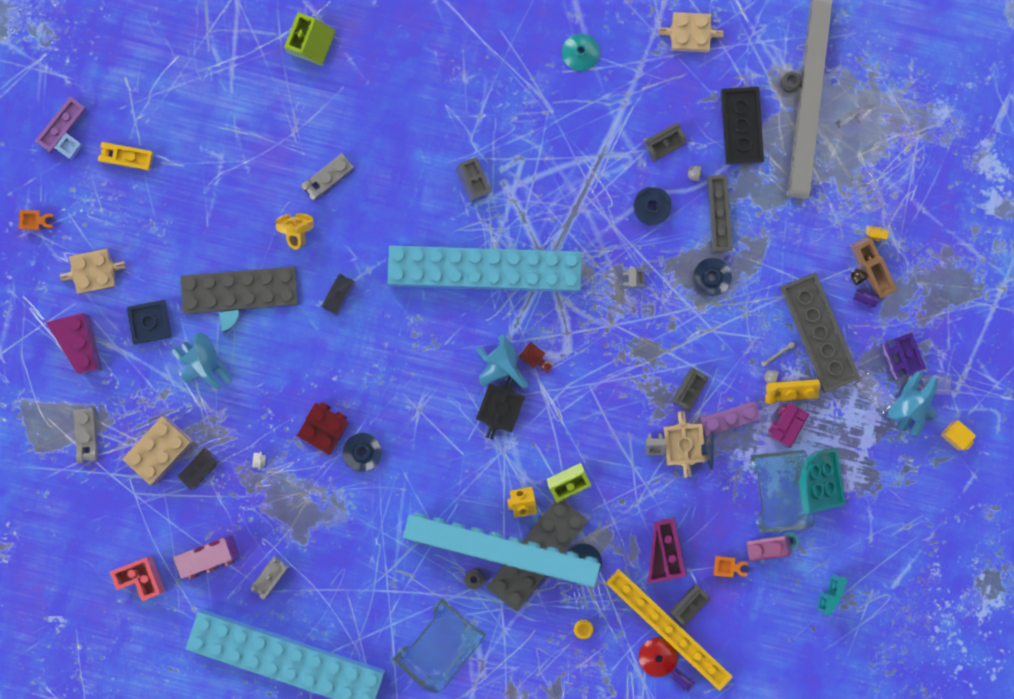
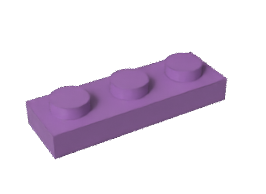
M70 96L35 141L47 151L53 153L54 147L63 135L70 132L87 109Z
M755 401L699 418L705 436H709L711 431H714L715 434L761 420Z

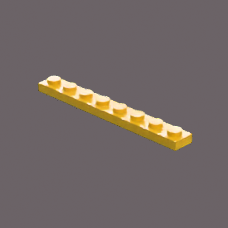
M617 569L605 582L719 691L730 681L733 676L621 570Z

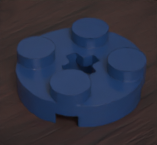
M644 188L635 197L633 203L634 214L639 221L648 226L658 225L664 222L670 214V196L661 188ZM650 201H651V203L656 202V203H657V205H656V209H657V210H655V211H653L652 209L649 210V209H648V206H649L648 202H650Z

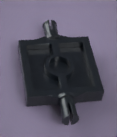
M510 376L507 378L505 386L498 387L489 383L476 420L490 426L486 438H489L492 431L491 440H493L497 429H503L512 433L525 396L517 394L512 390L515 380L512 378L509 384Z

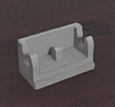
M274 555L251 586V590L260 594L259 597L263 600L266 599L290 566Z

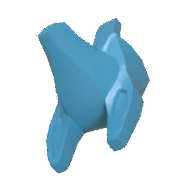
M200 332L193 337V347L188 342H184L181 345L186 354L178 346L173 348L172 352L180 362L186 364L185 369L181 372V378L185 383L197 377H202L208 384L218 390L221 388V384L213 371L218 373L227 383L232 381L227 368L217 357L211 340L204 333Z
M504 334L497 337L501 345L489 355L483 347L476 349L483 360L488 363L484 371L479 375V382L483 387L509 376L522 388L529 386L518 369L516 350Z
M917 371L903 388L901 396L888 410L890 418L895 422L901 421L898 428L906 432L911 421L914 420L915 423L910 434L917 437L925 426V419L932 421L937 417V411L931 405V401L936 392L938 378L932 376L926 387L921 392L917 391L923 375L920 371Z

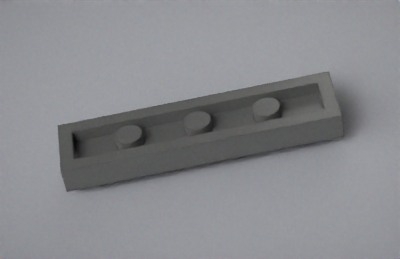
M727 175L708 176L712 252L732 251Z

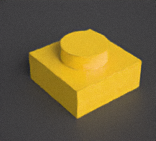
M867 225L865 233L872 240L881 241V239L887 240L889 232L884 228Z

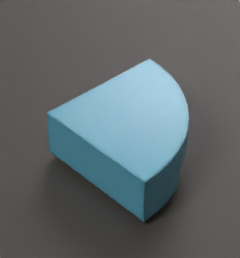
M240 310L219 312L222 332L230 330L239 319Z

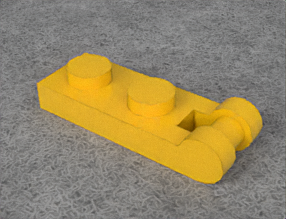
M101 142L100 148L102 151L101 155L98 156V162L150 171L154 152ZM110 151H113L112 157H108Z
M816 379L768 383L766 385L767 394L765 395V402L772 405L776 401L819 398L820 381Z

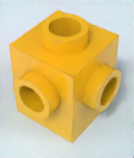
M533 487L510 491L511 499H507L509 511L513 510L514 518L537 514Z

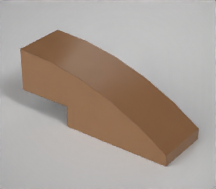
M865 237L850 245L861 270L867 274V280L879 299L897 290L882 256H879L871 238Z

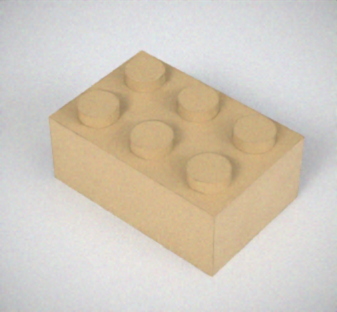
M161 416L122 460L149 485H156L195 442L168 417Z

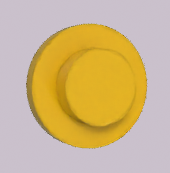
M579 620L574 626V633L580 639H588L593 633V626L588 620Z

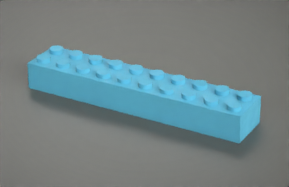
M389 246L388 285L393 287L580 292L581 252Z
M416 512L414 516H408L403 538L592 588L596 586L601 565L597 563L598 559L586 556L585 560L580 559L576 553L567 551L566 555L561 554L559 549L549 546L547 550L541 549V545L528 542V545L522 544L521 539L509 537V540L502 539L503 536L498 533L490 532V535L484 534L482 529L475 527L467 530L463 524L452 522V525H448L447 521L435 517L433 521L428 520V516Z
M203 609L197 613L185 648L191 652L332 699H376L385 673L383 669Z

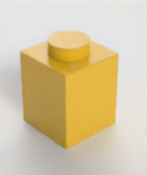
M959 420L952 421L941 434L957 450L969 449L974 443L973 439L976 437Z

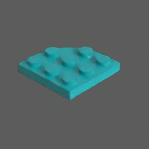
M837 448L816 451L805 461L801 477L798 481L804 514L846 505Z

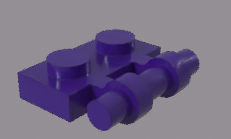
M913 333L892 339L895 345L893 348L889 347L888 341L880 344L883 350L881 353L887 360L889 365L888 371L892 373L894 380L901 378L899 370L903 368L906 375L926 368ZM894 353H898L901 361L897 365L893 357Z

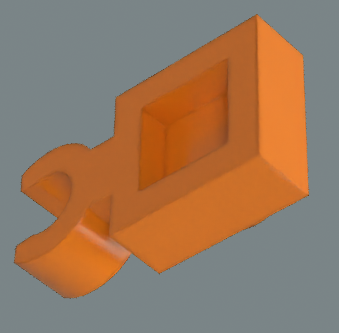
M19 210V229L40 230V225L51 229L54 225L46 224V219L54 218V215L45 214L40 216V211Z
M715 556L713 575L733 577L734 572H737L740 576H747L746 572L740 571V567L742 565L748 566V563L740 561L736 564L733 557Z

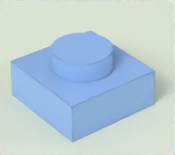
M65 133L54 148L72 160L83 145Z

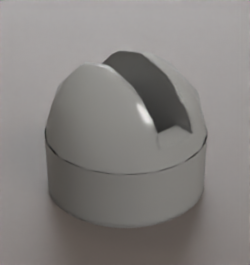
M702 166L690 167L687 173L688 177L693 181H700Z
M768 370L764 375L765 381L767 383L777 382L779 371Z

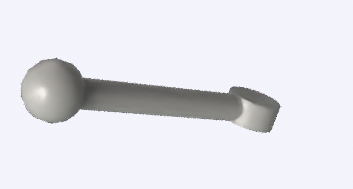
M789 342L787 347L762 362V367L789 349H794L795 343Z

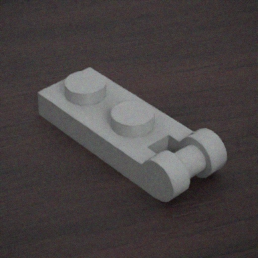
M341 153L313 177L305 181L301 188L310 194L309 197L312 201H315L354 170V167ZM316 183L320 186L318 190H315L313 187Z
M95 409L73 410L77 463H84L88 460L97 462L98 446ZM85 447H90L89 453L84 452Z

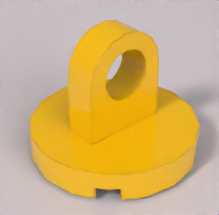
M302 213L295 214L296 217H291L289 214L280 216L275 221L276 230L286 234L287 243L292 249L297 250L303 247L306 243L305 232L310 231L314 227L313 218Z

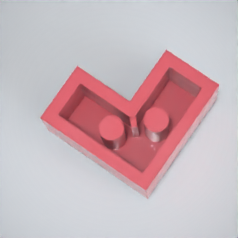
M152 556L110 572L116 590L135 583L142 601L166 592Z

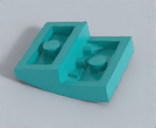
M831 574L828 593L820 591L817 611L825 615H830L834 611L844 593L847 578Z

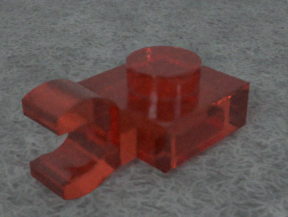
M531 341L519 355V358L533 369L536 365H539L548 373L552 368V365L543 359L545 353Z

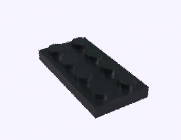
M759 87L721 89L725 165L763 163L764 150Z

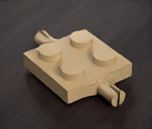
M673 12L671 27H659V35L670 36L671 51L709 53L711 38L723 39L724 34L723 30H712L711 14Z
M109 249L69 256L71 272L60 274V277H64L60 279L62 282L73 279L77 294L115 287V271L126 269L125 261L113 263L110 258Z
M686 411L682 412V415L681 412H677L679 424L663 427L664 439H666L667 465L683 466L684 477H692L691 465L706 462V456H701V446L704 444L702 424L686 423Z

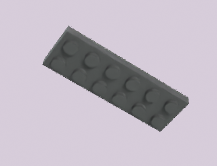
M295 266L180 276L183 314L298 305Z
M816 272L779 287L817 379L820 381L823 393L861 379Z
M554 500L521 543L528 545V542L541 545V549L547 550L548 546L560 550L559 553L562 554L588 520L565 501L559 500L558 503ZM503 565L486 588L517 612L545 575Z

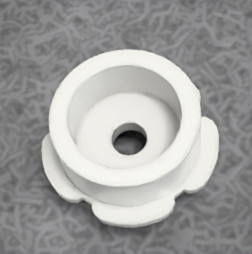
M261 451L253 453L252 468L260 470L261 466L265 467V455H262Z

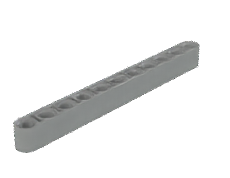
M811 0L788 187V197L808 200L810 195L832 0Z

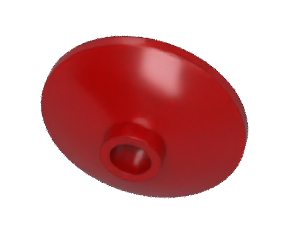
M652 638L642 645L639 651V663L647 674L654 677H663L671 673L675 668L677 652L664 638ZM657 655L662 656V660L660 662H657L655 660V657Z

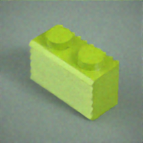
M582 463L546 479L549 489L558 503L559 500L562 501L566 497L580 492V490L583 491L584 488L591 487L590 480Z

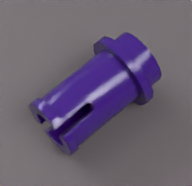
M857 289L853 300L869 305V308H875L879 297L875 293L872 295Z
M677 667L671 673L672 675L669 676V678L683 687L682 690L690 691L695 684L692 677L689 678Z

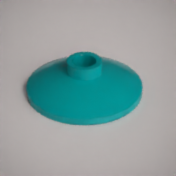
M575 34L569 37L562 48V58L565 64L575 71L589 70L597 63L600 52L597 42L586 34ZM583 48L585 51L584 53H579L577 50Z

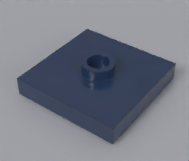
M166 300L127 307L134 345L172 338Z

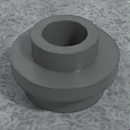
M788 72L782 78V85L788 91H795L801 85V78L795 72ZM789 79H792L794 81L793 85H790L788 83Z
M470 570L464 577V582L470 589H478L484 581L482 573L478 570ZM472 576L477 577L478 581L476 583L470 581Z

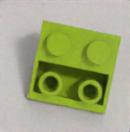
M298 12L284 48L288 54L323 66L336 30L316 18Z

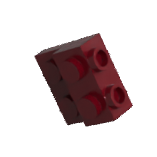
M321 401L320 404L315 402L296 436L324 453L331 455L350 422L346 420L347 416L338 411L335 414L330 411L331 407Z

